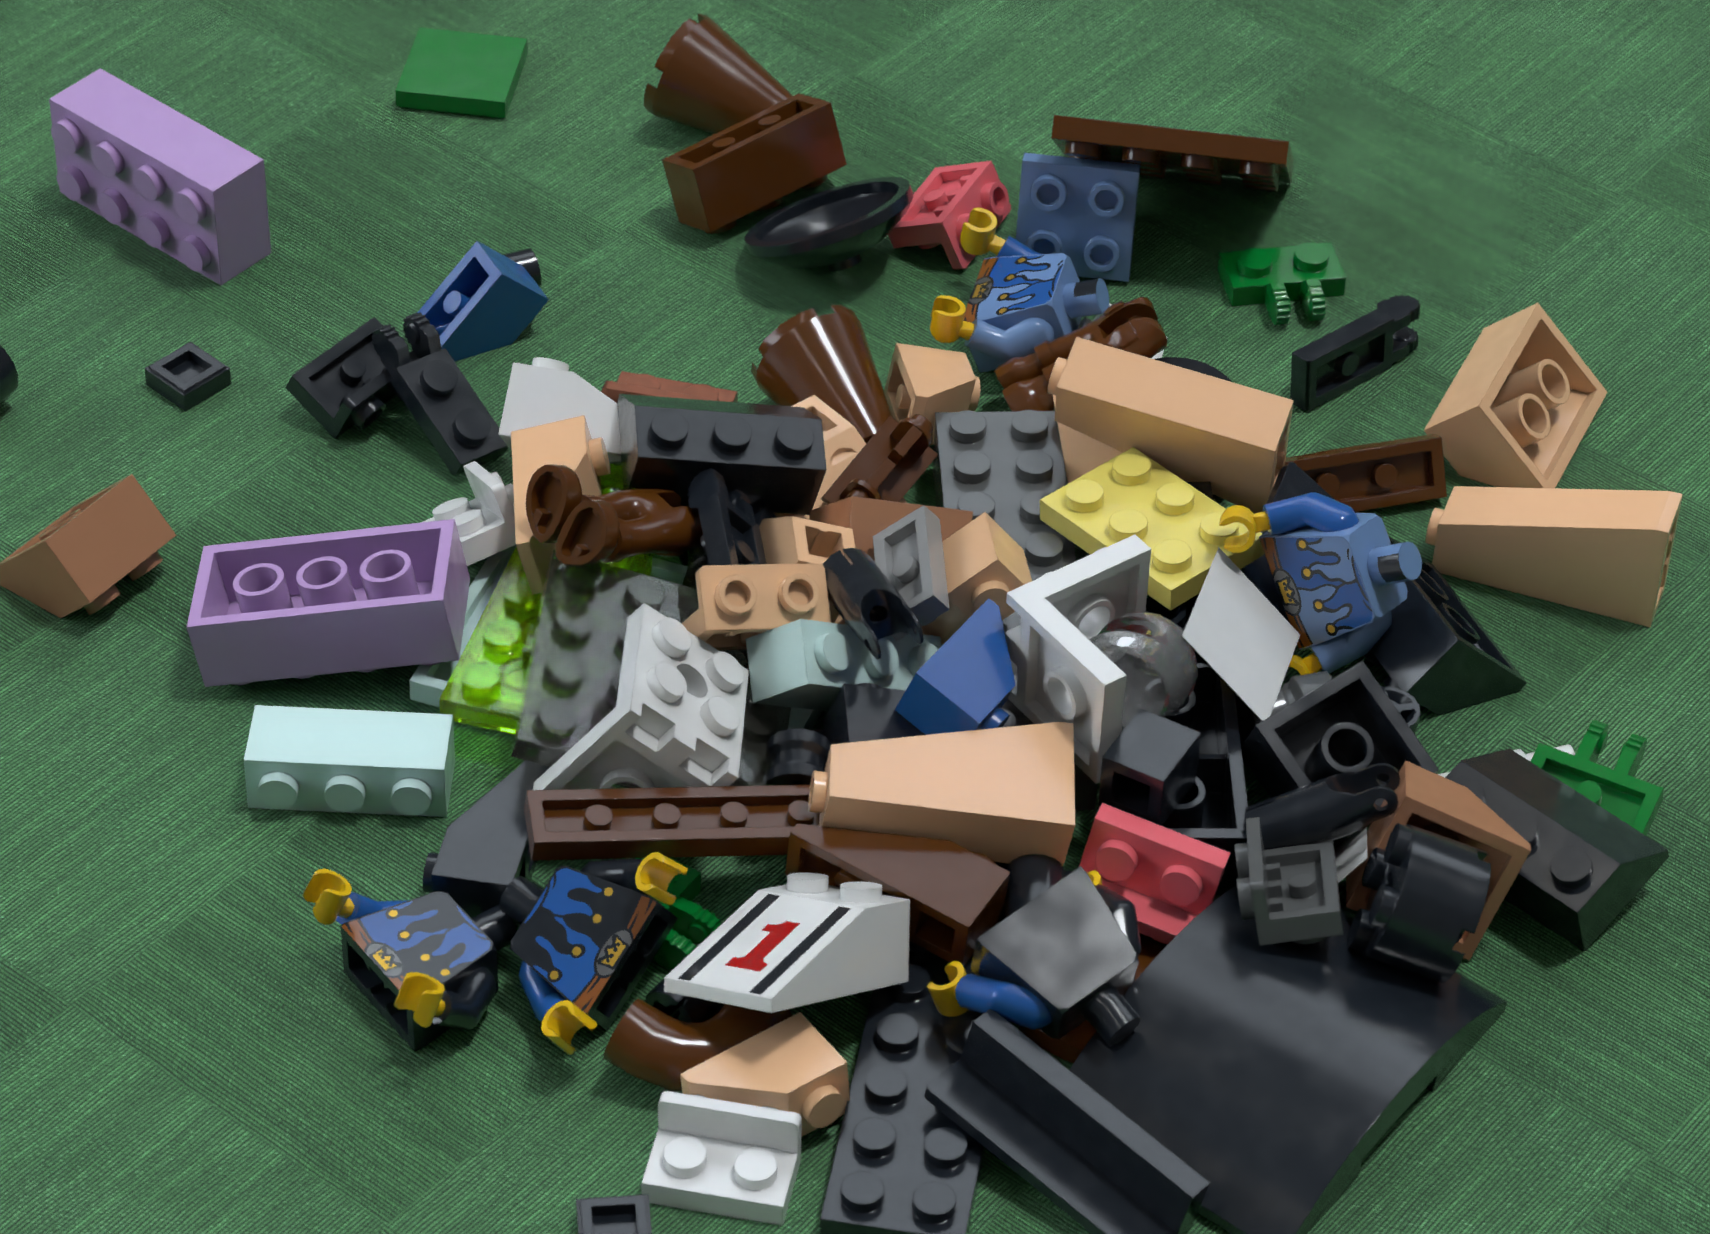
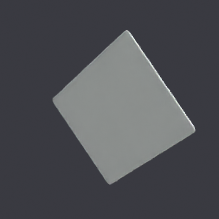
M1367 826L1351 834L1334 849L1338 883L1367 859Z

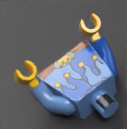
M973 208L970 212L968 223L964 222L962 225L961 245L969 254L983 255L990 251L996 257L984 258L967 307H965L961 300L952 296L941 295L935 298L930 323V332L935 340L941 343H952L958 340L959 337L965 339V346L969 347L979 372L995 370L1011 358L1025 357L1035 353L1034 347L1046 340L1051 342L1056 338L1077 330L1081 317L1103 314L1109 307L1108 289L1103 279L1099 278L1080 282L1069 256L1064 253H1038L1011 236L1004 240L995 235L997 226L996 216L987 209Z
M1311 492L1264 504L1263 512L1255 514L1247 507L1233 505L1227 508L1220 517L1219 526L1239 522L1248 529L1243 535L1231 536L1224 540L1225 550L1232 553H1241L1248 550L1255 541L1256 533L1267 531L1259 539L1288 620L1300 634L1297 645L1299 650L1310 647L1312 654L1305 658L1298 655L1292 656L1289 667L1296 669L1300 675L1317 673L1319 671L1331 673L1367 654L1392 625L1391 610L1407 599L1408 590L1405 582L1417 579L1422 570V560L1418 548L1411 542L1391 545L1383 519L1377 514L1355 513L1352 507L1320 493Z

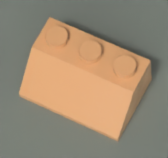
M1536 303L1482 330L1424 431L1427 435L1436 434L1442 437L1443 456L1462 477L1495 487L1556 488L1602 404L1607 391L1540 304Z

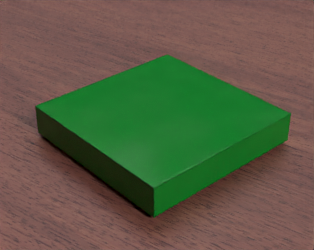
M419 27L395 90L396 106L428 111L506 118L528 55L527 38Z

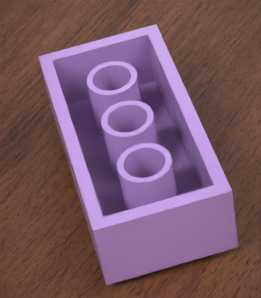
M102 69L96 70L49 99L52 120L51 134L54 140L58 171L57 183L60 192L67 198L82 204L104 217L108 222L118 225L144 240L151 247L163 251L185 264L191 270L201 273L220 285H223L271 254L264 159Z
M455 519L203 546L186 628L205 687L229 684L245 685L251 682L286 678L305 679L315 675L353 671L371 672L382 668L420 664L436 665L441 662L458 661L462 644L470 576Z

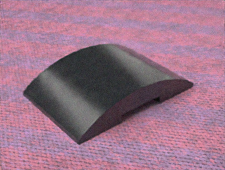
M1235 885L1212 902L1176 935L1123 995L1124 999L1141 1017V1021L1135 1030L1113 1046H1109L1096 1031L1069 1071L1210 1182L1198 1214L1230 1234H1308L1357 1179L1362 1159L1425 1088L1431 1092L1435 1091L1504 1013L1507 1002L1456 972L1447 982L1440 983L1363 956L1360 951L1349 948L1347 946L1348 933L1356 914L1342 905L1340 906L1343 935L1326 937L1322 941L1313 944L1284 942L1260 946L1256 920H1242L1237 885Z

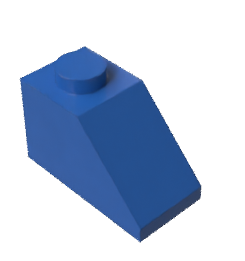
M476 241L418 313L421 312L422 315H426L430 324L439 333L441 348H446L455 362L513 344L549 299L525 267Z
M988 598L915 673L896 706L895 711L925 735L1001 728L1007 722L1010 715L1001 708L1016 684L1000 608L995 602Z

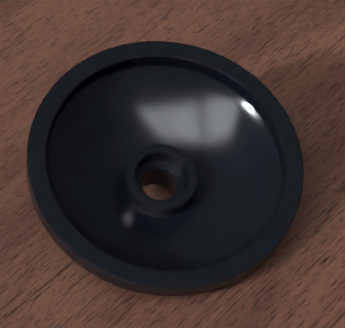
M900 177L873 178L845 184L811 195L770 214L755 224L746 233L744 240L749 253L765 262L798 269L827 265L830 272L842 271L862 261L861 253L886 238L907 212L913 199V192L909 181Z

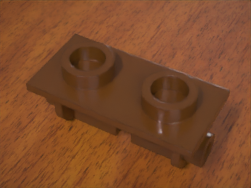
M919 414L913 415L912 418H903L900 422L889 416L822 496L821 500L828 505L855 496L900 502L938 455L929 447L932 442L931 433L933 431L931 422Z

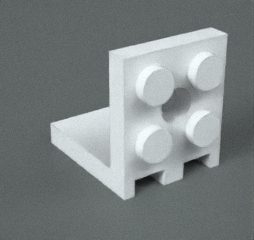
M1135 534L1009 591L1006 598V603L1021 616L1020 625L1005 632L1010 659L1017 665V674L1014 675L1016 686L1008 699L1034 724L1051 722L1074 723V763L1096 784L1100 782L1102 756L1122 732L1127 675L1112 661L1142 647L1140 642L1123 634H1104L1108 630H1125L1143 639V634L1134 629L1121 626L1108 627L1112 621L1122 617L1138 618L1145 621V617L1123 616L1131 613L1145 615L1151 548Z
M643 603L627 619L616 707L534 782L533 790L615 789L612 785L618 782H631L641 788L730 786L739 776L749 670L740 665L732 655L718 651L689 632L676 619L666 617Z

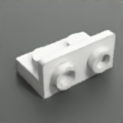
M475 461L463 466L475 499L468 501L467 498L461 497L449 500L432 511L434 517L423 521L455 519L467 566L516 545L513 485L511 483L504 485L497 472L489 473Z
M664 1091L661 1093L658 1103V1131L642 1180V1195L648 1194L649 1203L783 1226L801 1162L802 1117L795 1112L778 1110L768 1106L759 1107L712 1099L702 1095Z

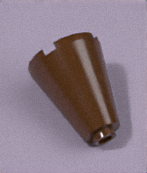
M700 13L698 14L699 23L691 18L687 19L673 34L661 52L654 67L662 71L663 74L657 88L647 83L644 93V107L656 117L716 134L793 95L713 19Z
M830 305L835 313L818 316L814 308L800 312L780 324L763 340L758 348L763 356L759 366L757 367L752 363L751 373L760 390L779 406H793L812 395L817 396L854 425L867 444L887 418L892 415L863 326L854 312L842 305Z

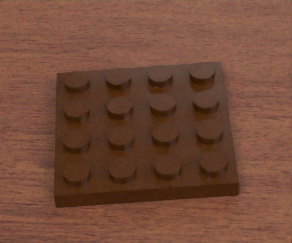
M1054 115L1051 139L1066 157L1140 164L1139 177L1165 179L1166 170L1184 172L1188 182L1221 186L1223 176L1243 179L1244 188L1266 192H1278L1279 183L1291 184L1294 159L1289 141Z

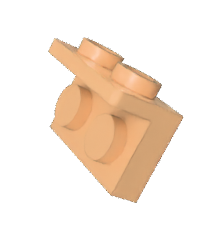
M820 563L702 566L695 573L699 608L681 624L689 632L717 650H747V638L799 619L831 623L825 568Z

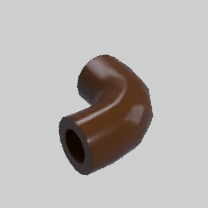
M638 998L629 1007L614 1030L606 1046L603 1059L633 1077L670 1091H682L681 1073L792 1016L790 1009L769 1013L725 1004L712 1019L691 1023L672 1018Z

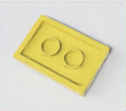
M1134 447L1040 499V520L1090 555L1101 548L1113 545L1134 534L1137 535L1151 548L1147 595L1170 611L1200 593L1218 547L1239 569L1264 555L1259 539L1263 534L1261 532L1256 533L1255 541L1248 550L1241 553H1232L1225 550L1224 540L1231 536L1245 534L1248 531L1247 527L1239 522L1219 526L1220 517L1226 510L1224 507Z

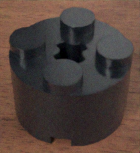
M1397 823L1389 836L1385 850L1375 847L1368 858L1362 877V886L1370 888L1371 891L1366 908H1360L1352 921L1348 933L1347 946L1360 951L1363 956L1440 983L1447 982L1456 972L1465 956L1464 953L1453 950V947L1461 939L1465 931L1475 933L1484 908L1491 876V863L1483 860L1489 854L1484 850L1416 826Z

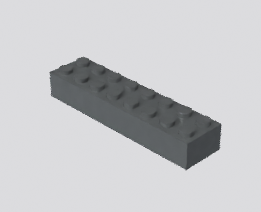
M965 410L960 412H935L933 450L938 455L933 460V479L936 507L973 511L972 520L986 512L1024 549L1032 581L1048 572L1056 571L1075 562L1074 543L1040 520V499L1067 485L1058 424L1055 421V411L975 412ZM1017 612L1002 620L1004 632L1020 625L1021 616ZM1011 660L1013 674L1015 675L1017 674V665ZM1009 699L1006 700L1001 709L1010 716L1003 727L1034 724ZM1074 763L1075 810H1095L1097 784Z

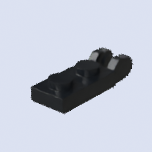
M1403 294L1395 295L1394 297L1390 296L1388 300L1384 299L1378 302L1377 309L1292 352L1290 399L1294 400L1293 405L1303 411H1311L1392 368L1393 363L1408 356V353H1413L1414 350H1417L1419 335H1417V331H1414V328H1408V325H1410V322H1415V319H1418L1420 316L1419 300H1415V297H1410V295L1405 296Z
M417 312L403 319L404 323L402 325L405 338H407L408 344H411V349L418 358L412 362L408 345L403 337L399 336V332L395 330V327H391V324H386L373 331L371 337L373 338L374 350H376L377 356H380L381 362L391 375V384L452 475L465 472L463 466L473 461L482 465L505 454L508 446L498 435L500 428L446 348H441L439 333L430 324L426 315Z
M709 468L708 470L704 469L702 472L699 471V474L696 477L694 476L693 481L690 482L687 495L690 497L688 499L689 507L700 516L703 532L700 542L707 554L709 565L767 564L759 525L755 522L753 507L750 505L749 497L737 489L728 492L727 486L724 484V477L716 470Z

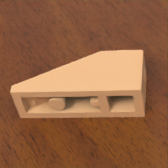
M585 415L511 432L516 547L532 595L545 592L563 564L556 557V543L539 542L534 537L529 525L525 503L527 488L532 475L537 469L546 464L566 465L576 472L580 480L582 495L599 496L602 495L601 476L610 474V464L604 440L602 437L591 438Z
M986 512L942 542L950 610L938 616L930 624L922 626L923 634L940 636L941 645L988 598L999 606L1002 620L1010 616L1015 611L1006 603L1007 592L1032 581L1024 549ZM839 614L835 623L845 624L844 619Z

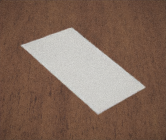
M1218 547L1182 637L1261 721H1264L1271 716L1300 634Z

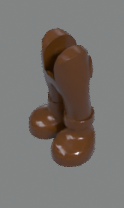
M1139 297L1126 303L1123 301L1114 303L1103 312L1102 316L1089 324L1051 342L1046 340L1034 347L1035 353L1025 357L1011 358L995 369V373L1004 388L1002 392L1011 411H1054L1053 395L1048 393L1051 372L1058 357L1068 359L1076 337L1148 358H1152L1165 349L1168 341L1161 324L1158 322L1152 302L1146 297Z
M546 464L537 469L528 484L525 504L532 533L541 543H556L555 554L563 564L583 566L594 565L600 562L613 563L627 557L650 553L663 557H678L701 544L700 537L703 535L700 516L689 506H681V497L674 490L629 489L599 496L582 495L580 480L576 472L566 465Z

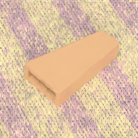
M1076 337L1068 359L1058 357L1053 366L1048 384V393L1056 395L1055 421L1121 452L1134 447L1186 482H1211L1212 494L1233 504L1247 507L1253 513L1263 512V505L1267 503L1281 468L1285 466L1294 400L1080 337Z
M1454 486L1445 509L1434 508L1428 524L1425 543L1435 546L1432 564L1441 574L1651 627L1665 589L1683 494L1673 491Z
M1051 722L831 744L825 772L813 771L808 811L820 813L819 826L952 841L973 853L983 854L994 862L1010 863L1012 860L1024 855L1041 854L1057 859L1064 866L1075 828L1074 723Z

